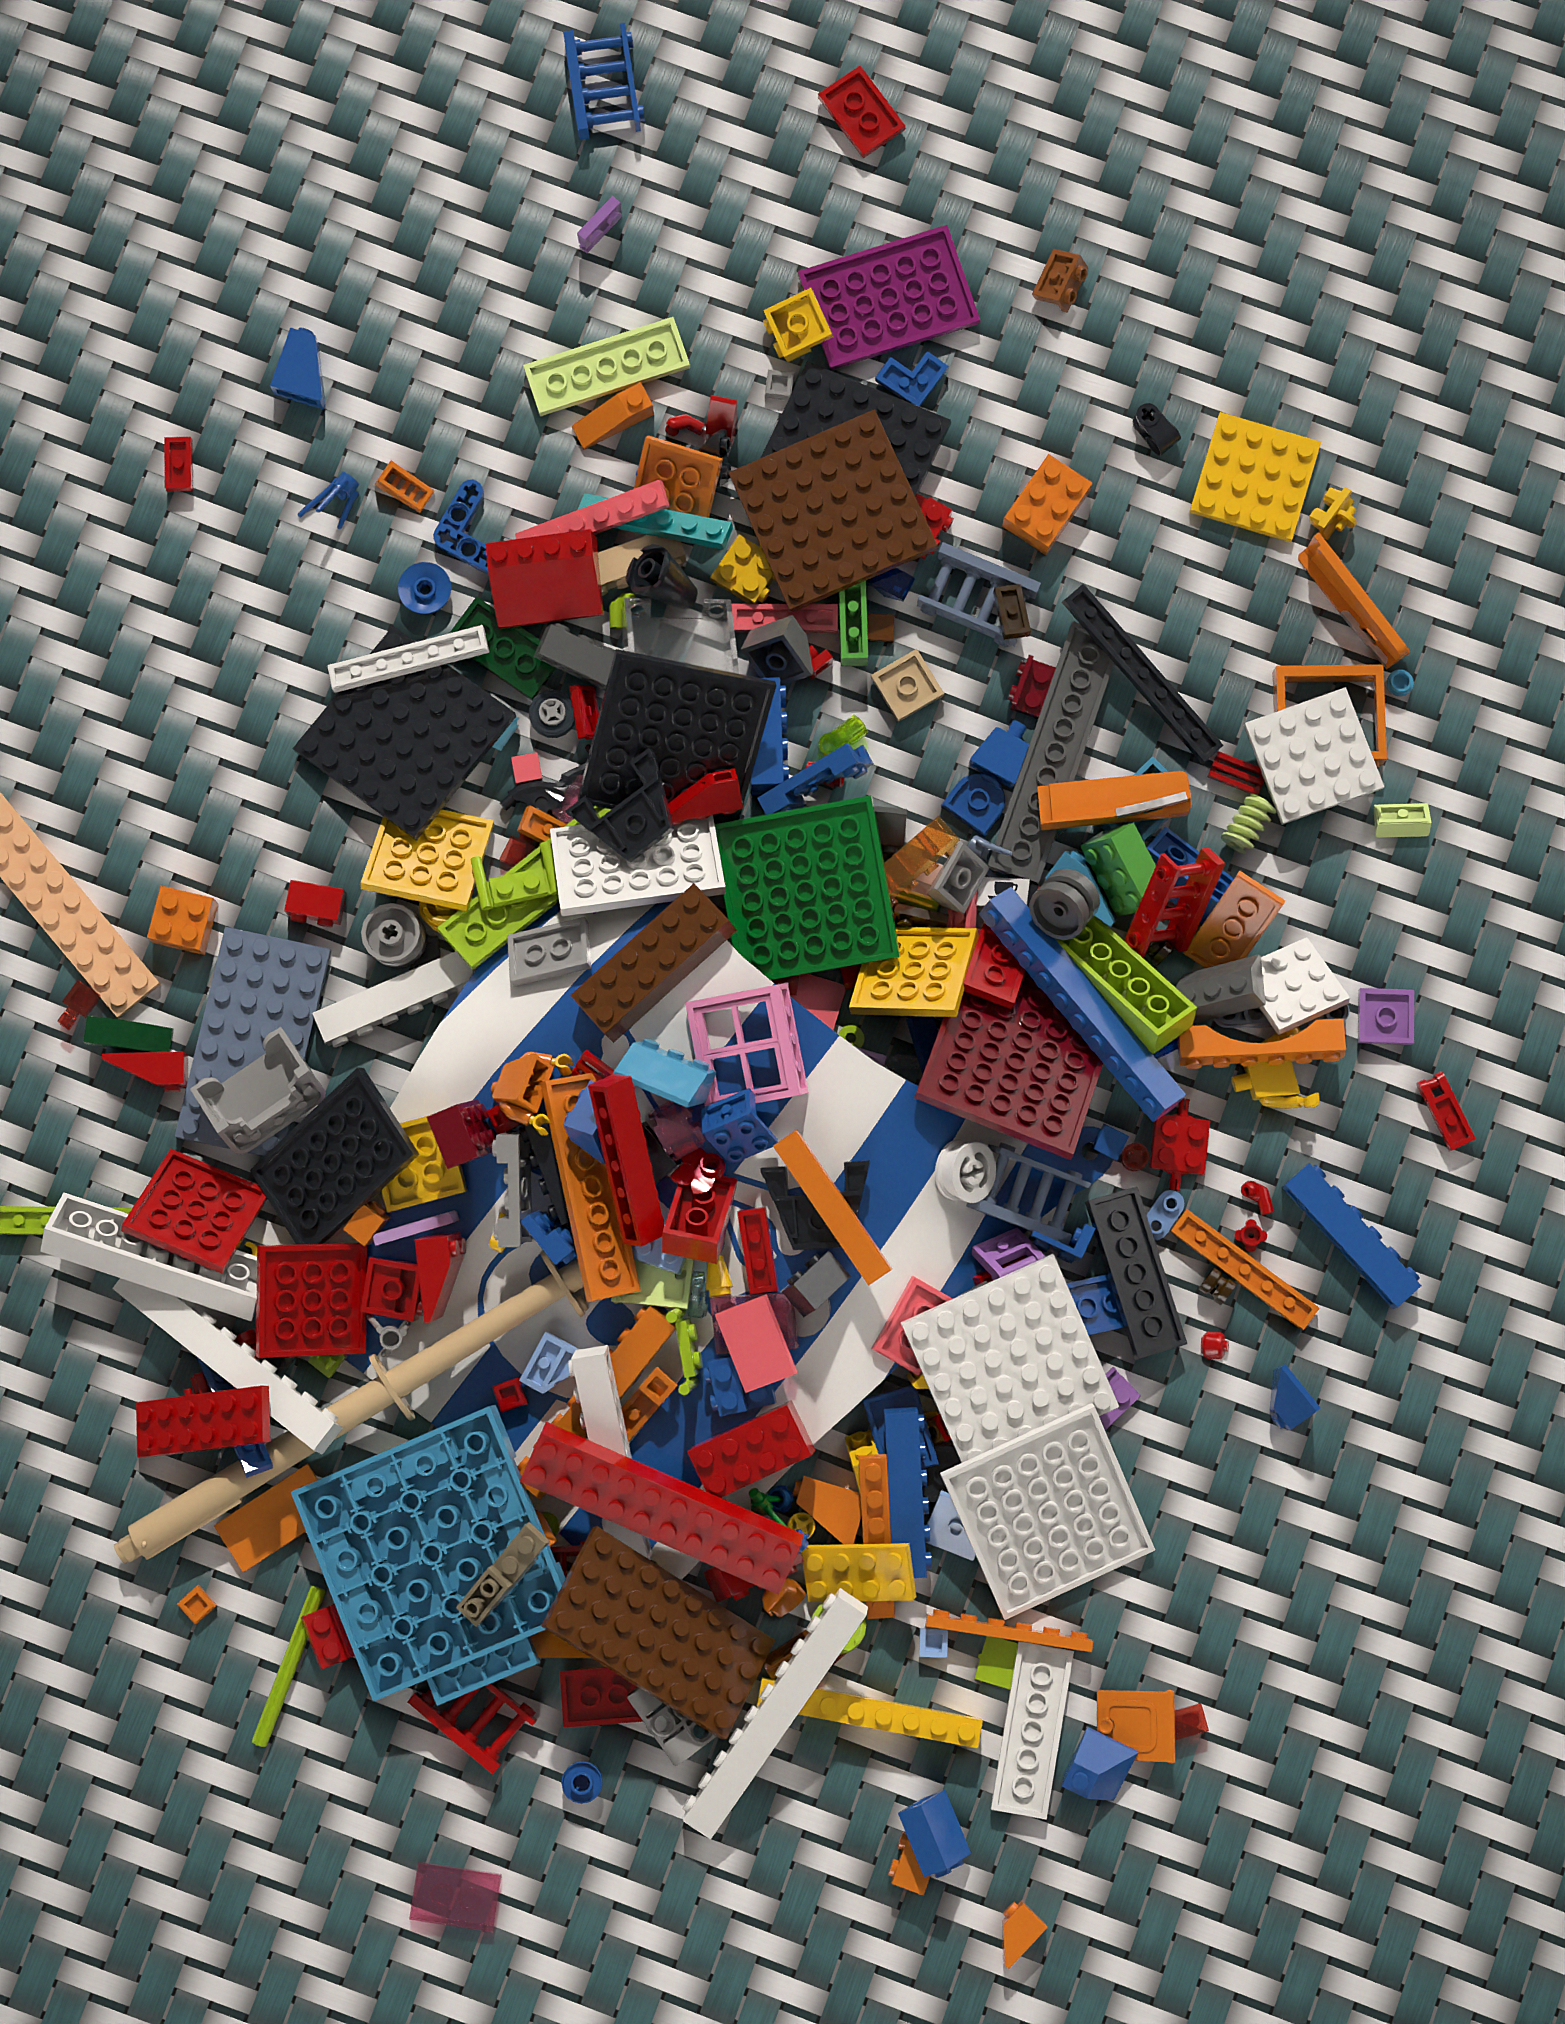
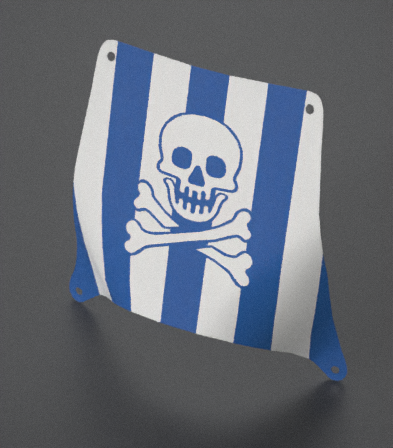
M673 901L598 911L595 914L591 912L561 916L560 902H557L521 932L585 917L589 922L591 969L513 987L509 977L507 942L482 962L469 978L416 1061L390 1109L399 1123L429 1116L456 1104L476 1099L479 1100V1103L484 1104L486 1110H489L499 1104L493 1100L491 1085L494 1082H498L503 1066L506 1063L519 1059L527 1052L553 1055L555 1059L561 1054H567L572 1059L574 1065L566 1066L572 1071L583 1052L588 1050L615 1070L632 1043L643 1041L646 1038L660 1044L659 1048L666 1051L674 1049L684 1053V1058L693 1062L696 1057L685 1002L773 986L775 984L744 959L726 940L613 1043L570 995ZM790 996L809 1093L756 1103V1115L774 1134L778 1142L795 1130H798L839 1191H846L844 1162L870 1160V1167L857 1218L886 1258L892 1270L868 1286L842 1247L805 1250L792 1249L779 1218L778 1210L774 1201H772L769 1189L760 1171L762 1167L786 1166L774 1147L734 1164H729L702 1134L701 1108L705 1107L704 1103L685 1107L634 1085L637 1105L641 1114V1123L646 1121L682 1164L683 1162L678 1155L679 1148L688 1146L700 1147L707 1154L714 1153L719 1155L725 1163L723 1176L738 1179L724 1238V1248L720 1255H723L733 1287H731L732 1294L709 1297V1291H706L707 1262L694 1260L689 1304L686 1314L683 1316L684 1319L691 1318V1324L696 1325L698 1340L695 1341L696 1352L700 1351L703 1367L699 1368L700 1373L694 1377L699 1380V1384L687 1395L679 1393V1386L686 1381V1378H684L677 1332L675 1330L620 1400L622 1408L656 1367L678 1385L629 1441L632 1459L706 1491L687 1451L707 1439L792 1400L814 1445L899 1366V1364L871 1348L911 1277L914 1276L954 1299L971 1289L975 1285L973 1277L986 1270L972 1256L973 1246L1014 1228H1018L1023 1234L1028 1231L966 1207L967 1202L950 1200L943 1196L938 1189L935 1179V1166L941 1150L949 1142L958 1139L969 1142H981L986 1146L990 1144L998 1147L1000 1142L1015 1147L1014 1153L1066 1173L1067 1169L1083 1175L1082 1180L1092 1184L1104 1175L1113 1162L1112 1158L1100 1152L1094 1160H1087L1082 1155L1083 1146L1089 1142L1094 1143L1100 1128L1095 1126L1082 1127L1071 1160L915 1099L917 1085L874 1062ZM766 1001L738 1006L745 1043L772 1038ZM731 1008L704 1013L710 1049L738 1044ZM775 1048L747 1053L754 1089L781 1084ZM740 1054L713 1059L719 1095L746 1090ZM585 1062L587 1065H589V1066H590L591 1068H593L595 1071L600 1072V1071H598L596 1068H594L592 1065H590L588 1062ZM554 1067L549 1080L571 1077L573 1075L563 1076L559 1073L558 1068ZM544 1097L538 1112L533 1113V1116L546 1112ZM488 1116V1119L486 1120L489 1125V1128L495 1131L492 1122ZM520 1125L510 1131H519L518 1128L522 1127L523 1125ZM992 1152L996 1162L999 1154ZM493 1153L461 1165L468 1191L391 1212L386 1211L385 1214L390 1219L380 1232L453 1210L457 1211L459 1221L376 1246L374 1241L367 1245L368 1267L369 1257L417 1263L415 1240L426 1235L460 1231L461 1238H464L466 1243V1253L463 1254V1261L443 1317L430 1323H424V1315H419L418 1320L411 1322L407 1334L402 1337L400 1346L392 1350L391 1354L385 1357L381 1356L385 1348L380 1343L379 1333L366 1317V1354H346L348 1356L345 1361L370 1379L377 1378L378 1374L372 1366L369 1356L375 1354L388 1371L552 1274L541 1257L540 1252L543 1249L533 1237L532 1242H523L521 1247H505L503 1253H499L489 1246V1240L494 1234V1225L497 1223L499 1212L509 1215V1212H505L504 1208L505 1196H508V1184L504 1183V1169L508 1168V1163H497V1157H494ZM1009 1158L995 1197L997 1200L996 1205L1003 1207L1004 1203L1007 1204L1021 1166L1020 1162ZM531 1164L532 1213L541 1210L543 1213L547 1212L550 1215L547 1206L552 1205L548 1194L543 1196L538 1183L542 1176L539 1168L533 1169ZM708 1167L707 1169H708V1170H715L716 1168H715V1167ZM787 1168L789 1195L805 1194ZM1031 1168L1017 1207L1019 1208L1018 1214L1025 1216L1026 1212H1030L1044 1172ZM672 1173L656 1185L664 1225L678 1186L670 1178ZM1054 1176L1040 1217H1043L1057 1206L1066 1182L1065 1180ZM1076 1185L1073 1195L1086 1187ZM380 1191L370 1202L375 1201L386 1209L382 1191ZM766 1207L779 1290L750 1294L737 1211ZM558 1220L555 1221V1223H556V1225H554L555 1228H558V1227L563 1226V1225H559ZM345 1224L324 1244L359 1242L343 1230L346 1226ZM830 1251L851 1277L828 1298L831 1310L827 1323L816 1334L806 1337L793 1336L780 1326L798 1373L772 1383L777 1401L775 1404L720 1417L719 1412L713 1411L710 1395L714 1394L712 1383L707 1384L704 1376V1368L708 1367L707 1362L710 1359L730 1355L715 1314L767 1294L774 1311L775 1300L780 1291L789 1285L787 1279L798 1270L803 1272L807 1269L805 1263L816 1253L822 1256ZM560 1262L556 1266L560 1269L567 1264ZM584 1287L574 1292L576 1297L581 1295L589 1307L585 1311L586 1314L582 1317L578 1315L565 1295L404 1397L414 1411L437 1428L488 1406L496 1405L516 1454L514 1460L518 1466L526 1456L530 1458L534 1450L533 1446L537 1442L545 1422L552 1423L559 1413L564 1416L570 1407L566 1404L574 1395V1387H577L576 1379L570 1375L544 1394L522 1382L529 1403L502 1413L492 1386L517 1377L521 1378L546 1331L578 1349L608 1345L609 1349L615 1351L620 1344L617 1339L627 1327L631 1330L637 1323L634 1319L636 1314L643 1306L648 1308L650 1305L611 1302L612 1297L587 1302ZM660 1307L666 1313L674 1309L670 1307ZM372 1314L383 1328L394 1326L400 1330L407 1322L406 1320ZM794 1464L722 1497V1499L749 1510L752 1505L750 1502L751 1498L748 1495L749 1491L752 1488H758L760 1492L766 1493ZM527 1490L534 1509L541 1513L550 1512L558 1518L560 1523L558 1533L572 1546H580V1542L586 1541L592 1527L598 1526L603 1529L602 1517L549 1494H546L542 1499H538ZM649 1538L652 1551L650 1560L656 1561L660 1567L681 1580L700 1561Z

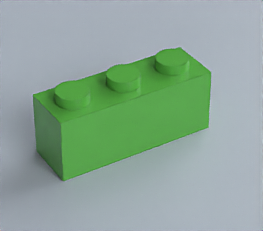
M866 581L839 592L841 666H867Z

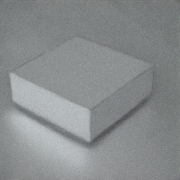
M768 370L765 398L789 400L792 393L794 373Z

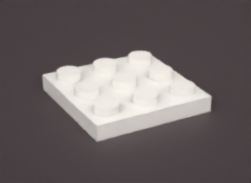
M1307 937L1261 957L1266 1005L1259 1008L1278 1035L1349 1004L1350 997Z

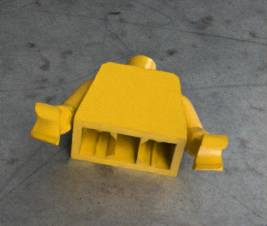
M1298 1026L1280 1035L1275 1033L1261 1043L1280 1041L1301 1032ZM1285 1061V1063L1280 1065L1257 1062L1254 1066H1243L1245 1074L1232 1077L1235 1092L1250 1089L1252 1099L1259 1100L1266 1107L1292 1109L1302 1108L1304 1105V1108H1315L1320 1103L1319 1093H1314L1307 1097L1299 1095L1300 1090L1292 1061Z

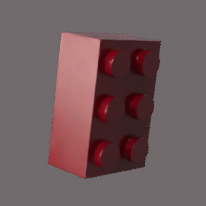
M478 1099L456 1104L427 1116L447 1169L469 1163L492 1153L493 1140H496V1133L493 1129L489 1128L486 1120L488 1119L486 1107L483 1103H479Z

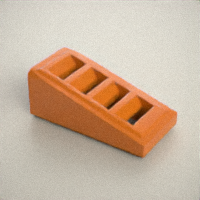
M392 460L374 484L419 513L435 492ZM392 473L396 474L397 476L391 484L386 482ZM402 478L406 482L399 491L395 487ZM412 484L415 488L408 497L404 493ZM422 490L424 494L416 503L413 499L418 491Z

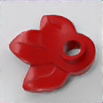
M682 1147L678 1149V1155L683 1164L671 1174L670 1178L678 1185H691L693 1195L704 1194L713 1187L715 1180L723 1176L725 1163L719 1155L714 1153L707 1154L700 1147ZM708 1167H715L716 1169H715V1170H708L707 1168H708Z

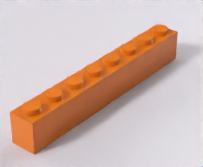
M643 1306L634 1317L637 1321L631 1330L627 1327L618 1337L619 1346L615 1351L609 1349L619 1400L622 1399L676 1330L675 1322H668L666 1320L667 1313L658 1306H649L648 1308ZM573 1395L566 1404L570 1407L564 1416L559 1413L551 1424L588 1439L587 1431L582 1429L580 1423V1413H583L581 1403H576L575 1395ZM527 1456L517 1466L521 1477L530 1459ZM524 1484L526 1489L538 1499H542L547 1494Z

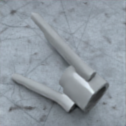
M366 1313L367 1319L379 1333L381 1345L385 1348L381 1356L390 1355L391 1351L397 1349L402 1343V1337L407 1334L411 1322L407 1321L400 1330L394 1326L383 1328L372 1314Z

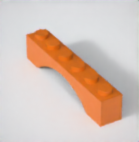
M1344 1019L1315 1020L1306 1029L1294 1036L1268 1043H1246L1230 1039L1215 1032L1206 1025L1192 1026L1177 1037L1179 1066H1186L1188 1069L1201 1068L1202 1065H1213L1217 1068H1223L1234 1063H1241L1242 1066H1254L1257 1062L1280 1065L1285 1063V1061H1296L1299 1064H1306L1312 1062V1060L1323 1059L1324 1062H1337L1340 1058H1344L1346 1052Z

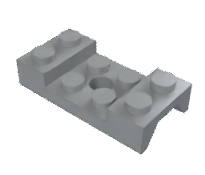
M508 1131L496 1135V1140H493L492 1153L494 1157H497V1163H508V1168L504 1169V1183L508 1184V1196H505L504 1208L505 1212H509V1215L499 1218L498 1223L494 1225V1238L498 1240V1247H521L523 1242H532L531 1234L520 1222L528 1214L532 1213L531 1162L528 1156L531 1153V1147L529 1142H523L519 1131Z

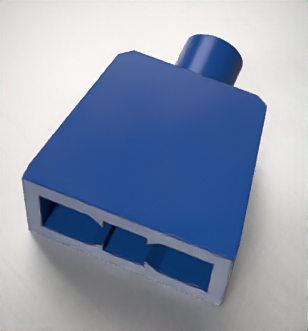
M1015 720L1012 721L1007 732L996 727L972 755L969 766L983 774L994 777L998 782L1013 790L1029 747L1028 743L1021 740L1027 727Z

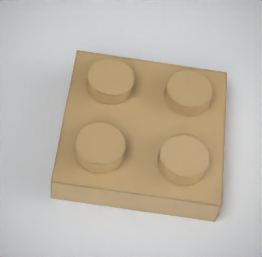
M917 649L871 675L872 681L898 722L944 696L943 690Z

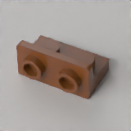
M1053 249L1032 292L1033 297L1036 300L1056 304L1062 312L1068 313L1071 305L1076 301L1077 292L1082 282L1085 281L1088 274V266L1081 255Z

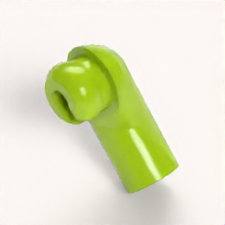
M623 593L611 602L609 606L610 629H623V615L636 605L637 600L633 594Z

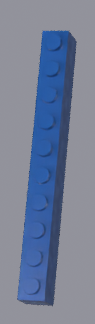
M1010 887L990 899L979 913L985 924L991 928L1002 944L1007 947L1019 964L1033 978L1037 986L1043 990L1054 1006L1088 1044L1089 1048L1095 1052L1106 1068L1120 1082L1125 1091L1141 1107L1142 1111L1152 1122H1155L1175 1108L1186 1096L1185 1092L1057 940L1044 933L1034 923L1030 915V908L1014 889Z

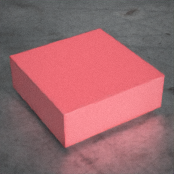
M537 752L511 757L516 785L528 781L543 780Z

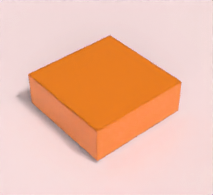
M197 1585L177 1603L195 1625L217 1606L200 1585Z

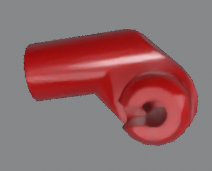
M687 414L670 417L666 421L665 432L670 436H676L679 430L687 429L700 436L706 424Z

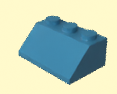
M646 1038L643 1041L632 1043L613 1074L631 1076L635 1086L685 1107L706 1103L716 1075V1071L709 1069L708 1063L694 1059L692 1062L684 1058V1053L674 1049L666 1051L659 1048L660 1044Z

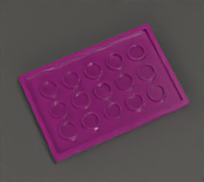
M948 225L798 271L803 291L812 288L833 335L832 338L821 343L830 371L980 324V317Z

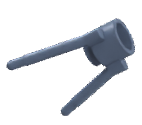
M977 835L971 839L968 848L982 861H989L992 851L1007 856L1012 855L1010 850L996 846ZM990 869L986 873L989 877L999 878Z

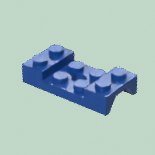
M846 743L757 799L766 815L800 809L807 805L802 795L807 797L818 790L817 786L825 781L830 783L839 777H853L857 779L868 772L867 768L874 763L864 745L853 750L849 743Z

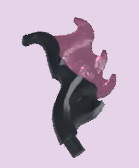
M589 744L585 746V750L588 754L591 748V745ZM587 762L561 774L560 780L555 783L535 780L517 785L508 791V796L499 804L507 811L516 802H521L527 806L531 805L546 814L553 812L556 819L568 824L574 818L569 817L565 810L578 801Z

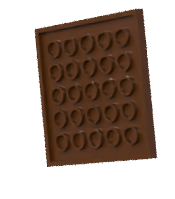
M875 409L729 472L730 479L790 613L938 550V545Z

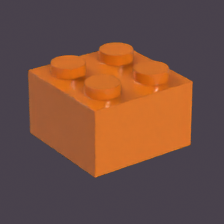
M161 886L147 938L155 944L205 955L218 907L217 901L212 897Z

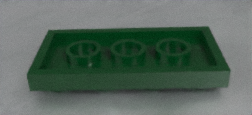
M476 596L450 633L483 625L489 653L474 656L471 659L533 701L556 670V667L534 657L540 643L538 638L520 626L499 629L495 609Z

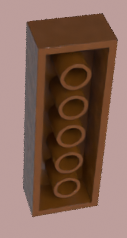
M693 883L570 996L614 1043L737 930L697 885Z

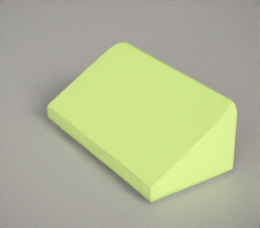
M1428 803L1374 805L1376 837L1429 836L1431 818Z

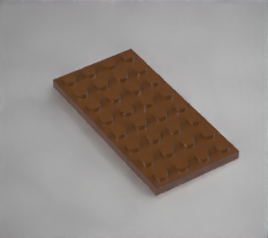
M598 1526L592 1527L541 1627L722 1740L728 1738L775 1642L770 1636Z

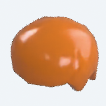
M786 1578L779 1595L765 1590L762 1596L763 1608L770 1616H773L771 1613L773 1612L778 1617H782L798 1606L805 1598L806 1593L795 1580Z

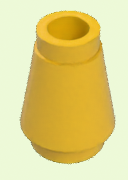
M720 1255L717 1264L707 1262L706 1291H709V1297L732 1294L731 1287H733L723 1255Z

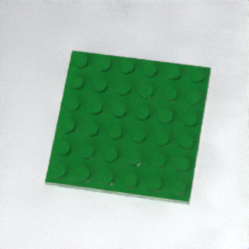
M872 795L714 824L726 894H724L728 920L737 930L731 936L733 947L769 980L901 957Z

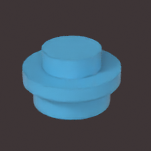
M1405 670L1393 671L1386 681L1389 692L1400 697L1407 695L1414 685L1411 674Z

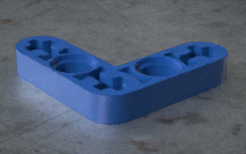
M473 479L467 480L461 484L437 525L433 539L440 550L489 575L487 562L480 558L482 550H484L483 556L487 558L486 544L464 533L484 498L481 484ZM474 487L478 495L470 497L468 504L472 507L469 508L464 504L468 498L466 490H472ZM456 509H462L466 512V517L461 522H456L451 518L452 512ZM449 532L451 539L457 542L456 550H453L455 548L454 543L447 540L442 543L440 535H446ZM466 544H473L476 547V552L470 557L464 556L461 553L462 547Z

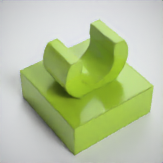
M348 1355L311 1356L308 1362L325 1376L331 1378Z

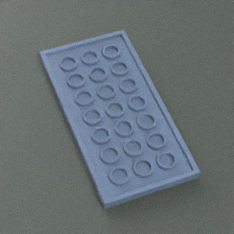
M225 927L176 1128V1138L230 1149L216 1132L190 1088L200 1080L210 1077L216 1078L220 1083H223L264 1055L266 1052L262 1044L270 1032L282 1027L306 1061L315 1023L312 1013L318 1010L331 949ZM291 1123L247 1153L265 1156L289 1133Z

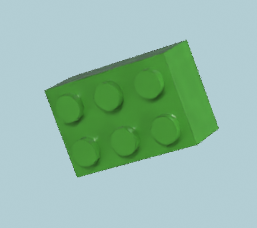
M1131 823L1104 830L1081 845L1085 859L1091 865L1097 877V882L1103 888L1110 907L1115 911L1117 917L1136 913L1156 867L1135 824Z

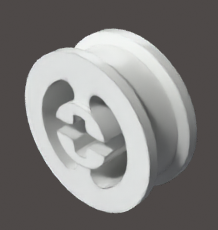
M958 1139L949 1142L941 1150L935 1166V1179L938 1189L943 1196L950 1200L976 1203L984 1199L991 1191L996 1177V1162L988 1146L981 1142H969Z

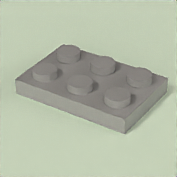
M581 917L508 935L509 977L513 987L591 969L589 922L587 919Z

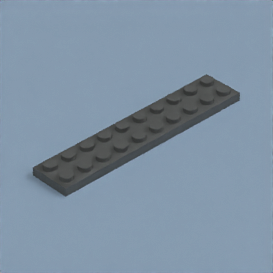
M1074 621L1071 623L995 843L996 846L1010 850L1012 855L1007 856L992 851L988 863L991 870L1018 879H1030L1029 883L1035 885L1039 884L1057 829L1041 830L1037 786L1074 781L1114 662L1080 623Z

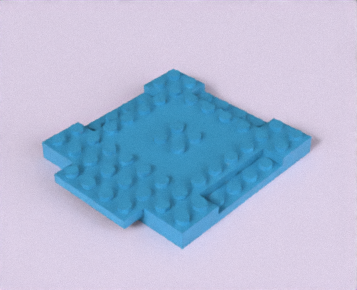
M496 1405L488 1406L291 1492L373 1702L427 1679L438 1706L540 1663L530 1636L545 1630L541 1625L566 1579L560 1563H556L549 1544L540 1553L538 1560L479 1626L476 1627L456 1608L487 1568L495 1563L525 1524L530 1522L545 1536L524 1483L520 1482L521 1475L514 1460L516 1454Z

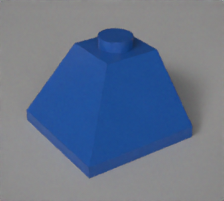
M1285 1364L1273 1370L1270 1410L1273 1412L1272 1420L1280 1429L1285 1427L1286 1430H1291L1321 1408Z
M1087 1727L1064 1772L1062 1787L1087 1799L1114 1801L1138 1751Z

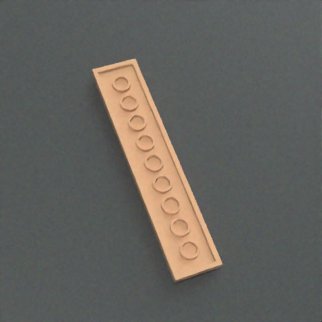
M0 792L1 879L116 1017L121 1018L160 986V982Z

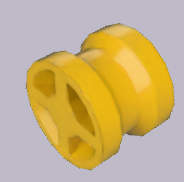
M796 1513L789 1519L788 1528L795 1531L801 1529L804 1534L808 1533V1538H810L815 1530V1522L809 1514Z

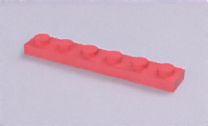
M657 480L515 533L516 539L587 529H591L595 535L670 506L663 482Z

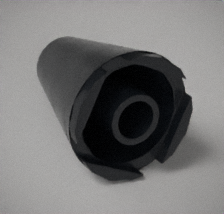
M651 544L640 550L643 554L638 559L634 557L631 560L626 573V582L634 593L680 609H687L696 602L698 595L696 586L667 549L661 545Z

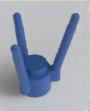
M342 472L338 478H335L327 488L298 512V517L306 514L324 497L326 498L316 508L317 513H320L335 496L341 500H345L347 497L348 501L337 525L338 529H342L352 504L359 495L355 491L359 483L349 474Z

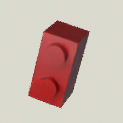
M290 880L284 911L288 916H291L290 920L306 923L307 919L315 920L319 926L332 928L333 924L341 925L347 893L341 888Z

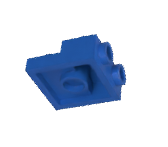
M541 1210L528 1214L520 1221L555 1265L560 1262L567 1264L577 1258L571 1226L568 1227L565 1224L555 1228V1221L553 1222L547 1212L543 1213Z
M731 1355L710 1359L707 1362L708 1367L704 1368V1376L707 1384L712 1383L714 1394L710 1395L713 1411L719 1412L720 1417L777 1402L772 1383L745 1393Z

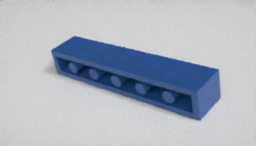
M1308 1163L1285 1183L1282 1188L1392 1309L1398 1308L1422 1286L1418 1282L1420 1277L1411 1267H1404L1399 1261L1401 1256L1391 1246L1387 1248L1380 1240L1382 1239L1381 1234L1373 1226L1368 1227L1361 1220L1364 1216L1355 1206L1349 1207L1343 1200L1345 1195L1337 1186L1333 1185L1331 1187L1324 1179L1326 1174L1317 1165L1312 1166Z
M917 1407L884 1409L891 1544L909 1543L914 1578H927L926 1569H932L931 1552L925 1551V1542L930 1541L929 1525H924V1514H929L928 1497H923L922 1487H927V1471L921 1470V1459H926L925 1442H920L919 1432L924 1431V1415H918Z

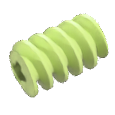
M1250 794L1251 797L1244 799L1245 806L1239 807V814L1234 815L1232 818L1234 823H1229L1226 827L1228 832H1223L1221 835V839L1228 846L1243 854L1246 853L1243 850L1244 848H1254L1253 844L1249 841L1250 839L1259 840L1260 837L1255 831H1265L1261 821L1270 823L1271 819L1267 812L1273 814L1277 812L1267 800L1255 794Z

